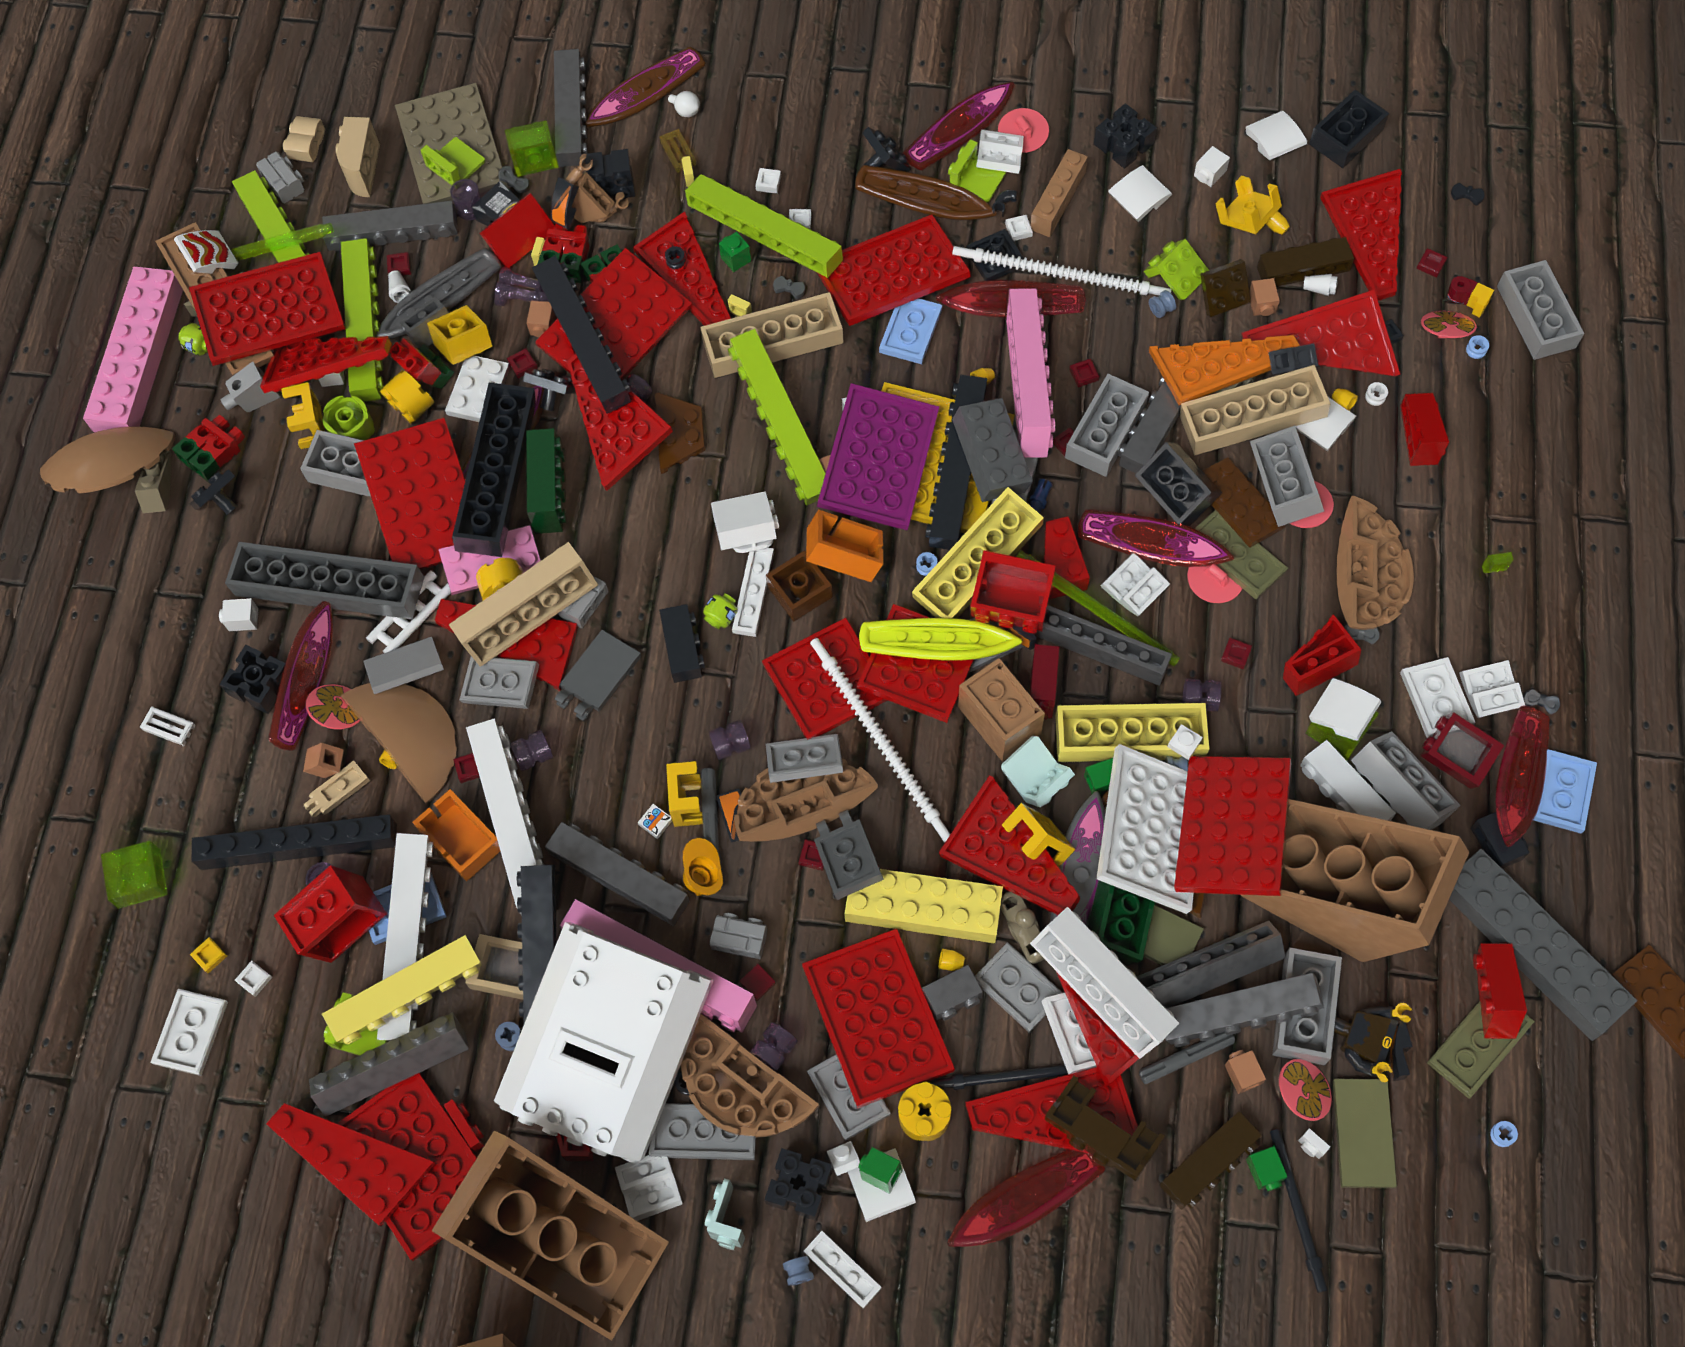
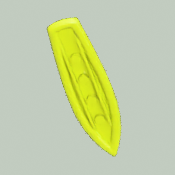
M917 618L863 622L859 632V642L864 652L931 660L981 659L1006 652L1022 643L1021 638L994 625L954 618Z

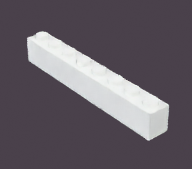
M397 833L383 980L417 962L418 958H423L424 943H420V933H425L426 918H422L423 907H428L429 892H424L425 882H430L431 867H427V858L432 857L433 842H429L428 835ZM415 1002L408 1006L409 1012L396 1019L393 1016L384 1020L386 1024L378 1028L377 1039L392 1040L414 1030L417 1027V1021L412 1020L413 1010H418V1004Z

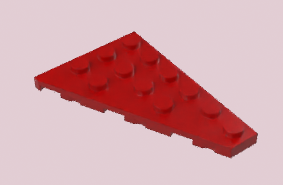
M1401 169L1321 192L1320 196L1340 237H1346L1354 257L1353 262L1368 291L1375 290L1378 301L1395 296L1397 291Z
M1375 290L1241 333L1242 339H1251V341L1265 340L1266 337L1294 335L1300 346L1314 343L1318 366L1394 377L1400 375Z
M388 336L367 337L363 341H358L356 337H347L340 339L330 338L327 342H321L320 338L276 348L273 352L274 357L271 358L260 387L264 394L271 391L278 392L281 391V388L302 384L310 379L318 380L333 372L340 373L346 368L353 366L360 367L372 360L380 361L389 355L392 343Z
M575 354L567 361V365L571 373L572 383L576 391L601 484L608 491L668 437L673 430L671 426L632 391L628 393L632 402L607 414Z
M989 775L939 851L940 857L998 886H1003L1004 889L1056 915H1059L1066 907L1074 911L1080 901V896L1069 883L1064 873L1058 868L1048 851L1044 849L1035 860L1027 857L1022 851V847L1034 835L1023 819L1010 833L1002 826L1016 807L997 784L994 777Z
M1097 1067L965 1102L971 1127L974 1131L1079 1151L1069 1143L1070 1140L1065 1133L1045 1120V1115L1064 1091L1072 1077L1076 1076L1079 1083L1088 1089L1094 1088L1096 1090V1095L1088 1107L1131 1136L1138 1126L1121 1075L1105 1086Z

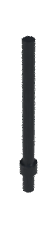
M1065 1065L967 1076H963V1073L952 1074V1077L933 1079L932 1084L941 1089L953 1088L954 1090H962L965 1086L1065 1076L1069 1074Z
M1280 1129L1272 1130L1270 1135L1273 1145L1287 1174L1284 1182L1307 1256L1305 1263L1308 1272L1311 1271L1317 1293L1328 1291L1322 1268H1324L1323 1262L1316 1252Z

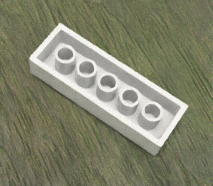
M1068 907L1051 921L1030 943L1139 1059L1160 1044L1179 1024L1174 1018L1173 1013L1160 1004L1153 992L1146 989L1137 980L1136 975L1118 960L1117 955L1100 941L1098 935L1087 928L1079 915Z

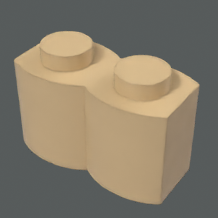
M296 116L289 126L290 134L283 142V150L286 152L288 159L314 162L318 154L319 145L324 137L325 127L321 119Z

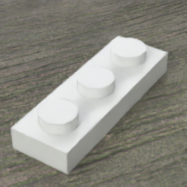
M823 1231L804 1250V1253L863 1309L882 1289Z

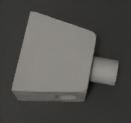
M251 362L226 381V386L230 393L220 400L227 410L239 405L246 412H251L280 398L278 392L273 391L264 394L260 384L265 373L254 362Z

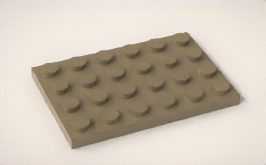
M476 83L395 105L423 204L456 201L485 193L499 182L498 174L502 165ZM454 137H457L483 156L485 163L458 188H454L426 167L420 151L425 145H428L433 150L437 149L440 151Z

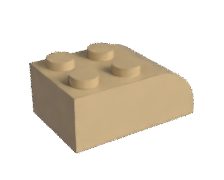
M344 117L343 125L339 127L340 140L336 144L337 159L351 191L358 196L370 197L380 143L370 118Z

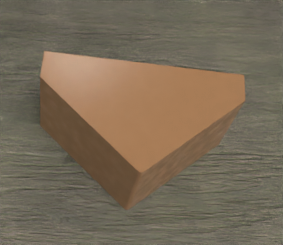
M1289 799L1281 896H1241L1361 962H1367L1430 944L1469 851L1460 836Z
M496 1131L490 1136L432 1229L440 1237L611 1341L669 1243L526 1148Z

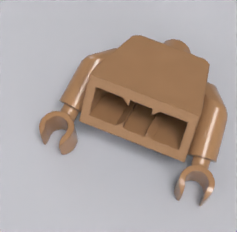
M583 154L580 157L578 168L575 167L566 177L567 181L579 186L572 207L577 209L574 218L580 223L589 221L603 223L617 212L616 209L627 208L629 201L628 198L620 201L624 198V192H619L615 196L616 202L614 203L587 172L582 173L584 170L591 169L593 163L592 159L589 164H584L582 161L585 160L586 154Z

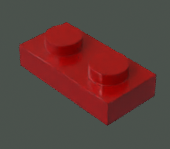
M453 1099L445 1103L444 1107L470 1148L475 1152L482 1149L484 1144L481 1139L484 1135L476 1124L472 1126L468 1121L467 1117L470 1116V1113L462 1102L458 1105Z

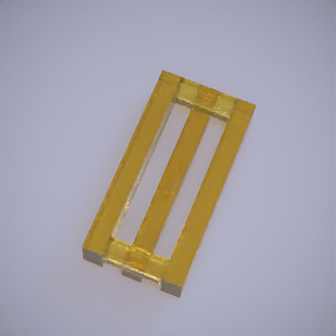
M679 129L659 136L660 143L677 173L681 172L683 168V155L673 137H677L685 154L690 156L691 165L696 166V159ZM666 140H669L676 155L680 160V163H678V161L676 160Z

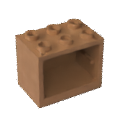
M999 658L959 685L958 708L1002 762L1009 758L1031 736L1039 737L1041 735L1045 713Z

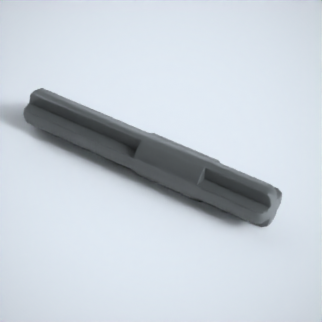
M704 768L701 770L703 839L711 842L719 855L715 770Z
M1225 1032L1218 1033L1214 1039L1196 1043L1140 1069L1139 1076L1144 1084H1148L1234 1044L1235 1037L1233 1034L1226 1035Z

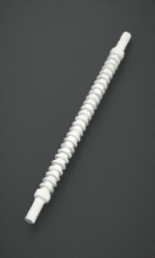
M954 246L952 255L972 258L974 262L981 263L985 261V264L991 262V265L997 263V266L1003 264L1004 268L1008 265L1010 269L1012 267H1016V270L1022 268V271L1028 269V272L1033 270L1035 274L1040 272L1041 275L1043 273H1047V276L1053 274V277L1058 275L1060 279L1063 276L1066 280L1068 278H1072V281L1078 279V282L1083 280L1085 284L1089 281L1091 285L1093 283H1096L1097 286L1103 284V287L1108 285L1110 289L1114 286L1116 290L1121 288L1122 291L1124 289H1127L1128 292L1133 290L1134 293L1138 291L1140 295L1145 296L1147 294L1159 296L1164 290L1170 293L1172 291L1170 288L1150 285V282L1147 281L1139 283V280L1134 282L1132 278L1128 281L1126 277L1124 279H1120V276L1114 278V275L1108 277L1107 273L1103 276L1101 272L1099 274H1095V271L1089 273V270L1083 272L1082 268L1078 271L1076 267L1074 269H1071L1070 266L1064 268V265L1058 267V264L1053 266L1051 262L1046 264L1045 261L1043 263H1039V260L1033 262V259L1028 261L1026 257L1022 260L1020 256L1018 258H1015L1014 255L1008 257V254L1003 256L1001 252L997 255L995 251L993 253H990L989 250L984 252V249L981 248L973 250Z
M818 638L812 640L810 644L822 660V667L825 671H829L828 676H833L832 681L837 682L836 687L841 688L840 693H844L843 698L848 699L847 704H852L851 710H856L855 715H859V721L864 722L862 726L867 727L866 732L871 733L870 738H875L874 744H879L878 749H882V755L887 756L885 760L891 762L889 766L894 767L893 772L898 773L897 778L902 779L901 784H906L905 790H910L909 795H913V801L918 802L916 806L922 808L921 813H925V820L933 825L945 843L950 836V832L939 818V811L936 808L933 809V803L928 802L930 798L924 796L926 792L921 791L922 786L917 785L918 780H913L914 774H909L910 769H906V763L901 762L902 757L897 756L899 752L893 750L895 746L890 745L891 740H886L887 734H882L883 729H879V723L874 722L875 717L870 716L872 712L867 711L868 706H863L864 700H859L860 695H856V689L851 688L853 684L848 683L849 678L844 677L845 672H840L841 667H837L838 662L835 657L829 655Z

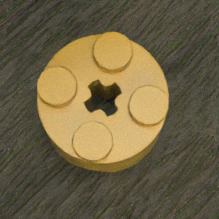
M403 370L380 391L388 400V404L394 410H399L404 419L410 424L416 421L435 403L432 397L423 391L421 385Z
M497 558L493 560V564L489 566L484 564L478 570L476 581L483 601L524 573L522 567L515 559Z
M922 1082L908 1088L903 1093L898 1106L901 1128L910 1138L918 1141H932L942 1136L947 1130L951 1118V1104L946 1093L938 1086L928 1082ZM920 1108L924 1110L930 1109V1116L927 1117L925 1114L920 1116Z

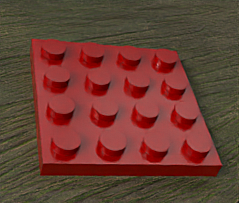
M893 604L886 620L930 617ZM871 653L857 683V688L947 723L959 697V685L965 682L974 659L931 660Z
M846 618L762 660L765 670L807 740L821 736L857 717L855 715L856 710H851L852 704H847L848 699L843 698L844 693H840L841 688L836 687L837 682L832 681L833 676H828L829 671L824 670L822 660L810 644L816 638L820 640L829 655L835 657L838 662L837 667H841L840 672H845L844 677L849 678L848 683L853 684L851 688L856 689L855 694L860 695L859 700H864L863 706H868L867 711L888 701L857 688V683L867 664L869 655L867 652L862 651L859 638Z

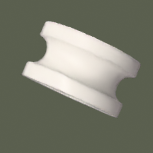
M1374 382L1369 385L1365 399L1369 404L1379 406L1385 402L1388 389L1384 384ZM1374 391L1379 392V395H1380V396H1379V397L1374 396V394H1375Z

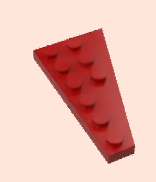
M441 599L435 616V622L454 633L449 624L476 605ZM549 619L496 657L537 661L539 668L536 678L561 691L560 683L566 673L578 625L577 623Z

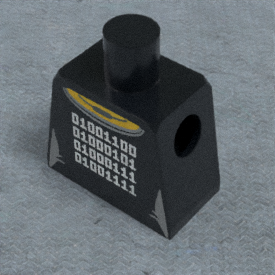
M499 181L472 206L476 221L489 226L520 200L503 182Z

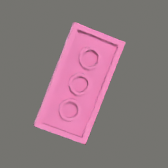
M530 525L508 531L502 557L457 552L454 545L438 549L451 595L477 589L476 574L484 564H487V566L493 564L494 559H515L522 567L523 572H526L541 561Z

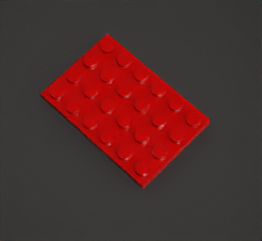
M932 214L842 250L843 261L828 278L817 273L849 326L970 278V270L960 256L952 255L954 246Z
M624 248L580 294L587 305L584 308L585 313L590 311L596 324L592 325L594 330L599 328L604 337V341L601 342L602 345H608L613 355V358L610 359L611 362H617L622 372V375L619 376L621 381L692 307V303L627 248ZM557 318L535 343L570 373L567 361L576 353Z
M321 252L189 287L209 358L213 366L345 329Z
M445 418L354 443L392 562L414 564L420 570L441 564L442 561L438 549L454 545L452 535L465 484Z
M1190 757L1174 885L1176 892L1281 896L1291 758Z
M897 929L802 963L805 976L857 1109L905 1091L913 1085L928 1082L955 1071Z
M420 1073L384 1089L337 1123L436 1163L386 1221L411 1261L416 1260L444 1239L434 1233L432 1229L477 1159Z

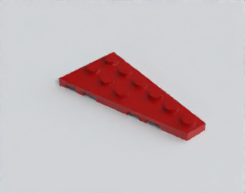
M685 211L633 247L634 252L649 268L692 303V307L689 310L704 326L731 319ZM677 246L683 249L685 254V264L683 267L671 269L667 266L665 252L670 247Z
M1057 973L1103 1082L1107 1086L1134 1064L1139 1057Z
M285 1103L266 1123L267 1126L380 1227L436 1164L431 1160Z

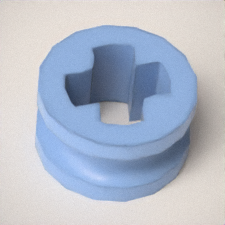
M1473 336L1467 344L1466 352L1474 359L1482 358L1489 348V342L1483 336ZM1476 344L1481 346L1479 350L1474 348Z
M925 552L917 557L916 568L919 574L927 576L937 565V558L932 553ZM923 561L931 563V567L927 568L926 565H923Z
M1501 1121L1492 1127L1490 1136L1497 1146L1508 1147L1517 1140L1518 1132L1512 1123ZM1499 1128L1501 1130L1507 1129L1509 1131V1133L1507 1134L1509 1141L1507 1138L1502 1140L1499 1137V1135L1501 1134Z

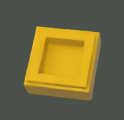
M210 937L190 954L207 973H210L227 957L225 952Z

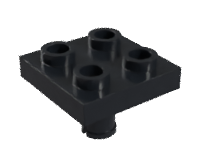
M867 127L862 132L876 152L864 165L880 167L884 163L895 170L905 172L911 170L906 163L908 161L907 157L896 149L897 143L890 136L886 137L880 130L875 131L870 127Z
M1006 229L966 245L968 249L976 250V248L984 249V252L989 250L990 253H993L995 251L997 255L1001 252L1003 256L1008 254V257L1014 255L1015 258H1018L1020 256L1024 260ZM972 259L986 283L1016 271V267L1010 269L1006 265L1004 268L1003 264L997 266V263L991 265V262L985 264V261L979 263L974 262V259Z
M534 369L533 372H525L524 382L544 388L541 405L539 406L542 409L554 411L558 392L562 394L576 393L571 376H555V372L548 369Z
M229 469L224 473L221 470L208 480L210 485L207 488L202 486L191 495L193 501L189 504L197 510L208 500H213L228 515L238 505L222 490L235 475Z

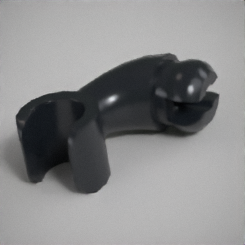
M1008 189L1001 192L992 206L993 214L995 210H999L1002 212V217H1004V203L1009 201L1015 202L1017 200V191Z

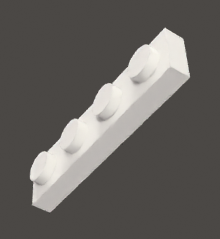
M773 548L749 552L737 605L738 612L735 615L732 627L734 634L753 637L757 635L767 589L766 574L771 570L774 556Z

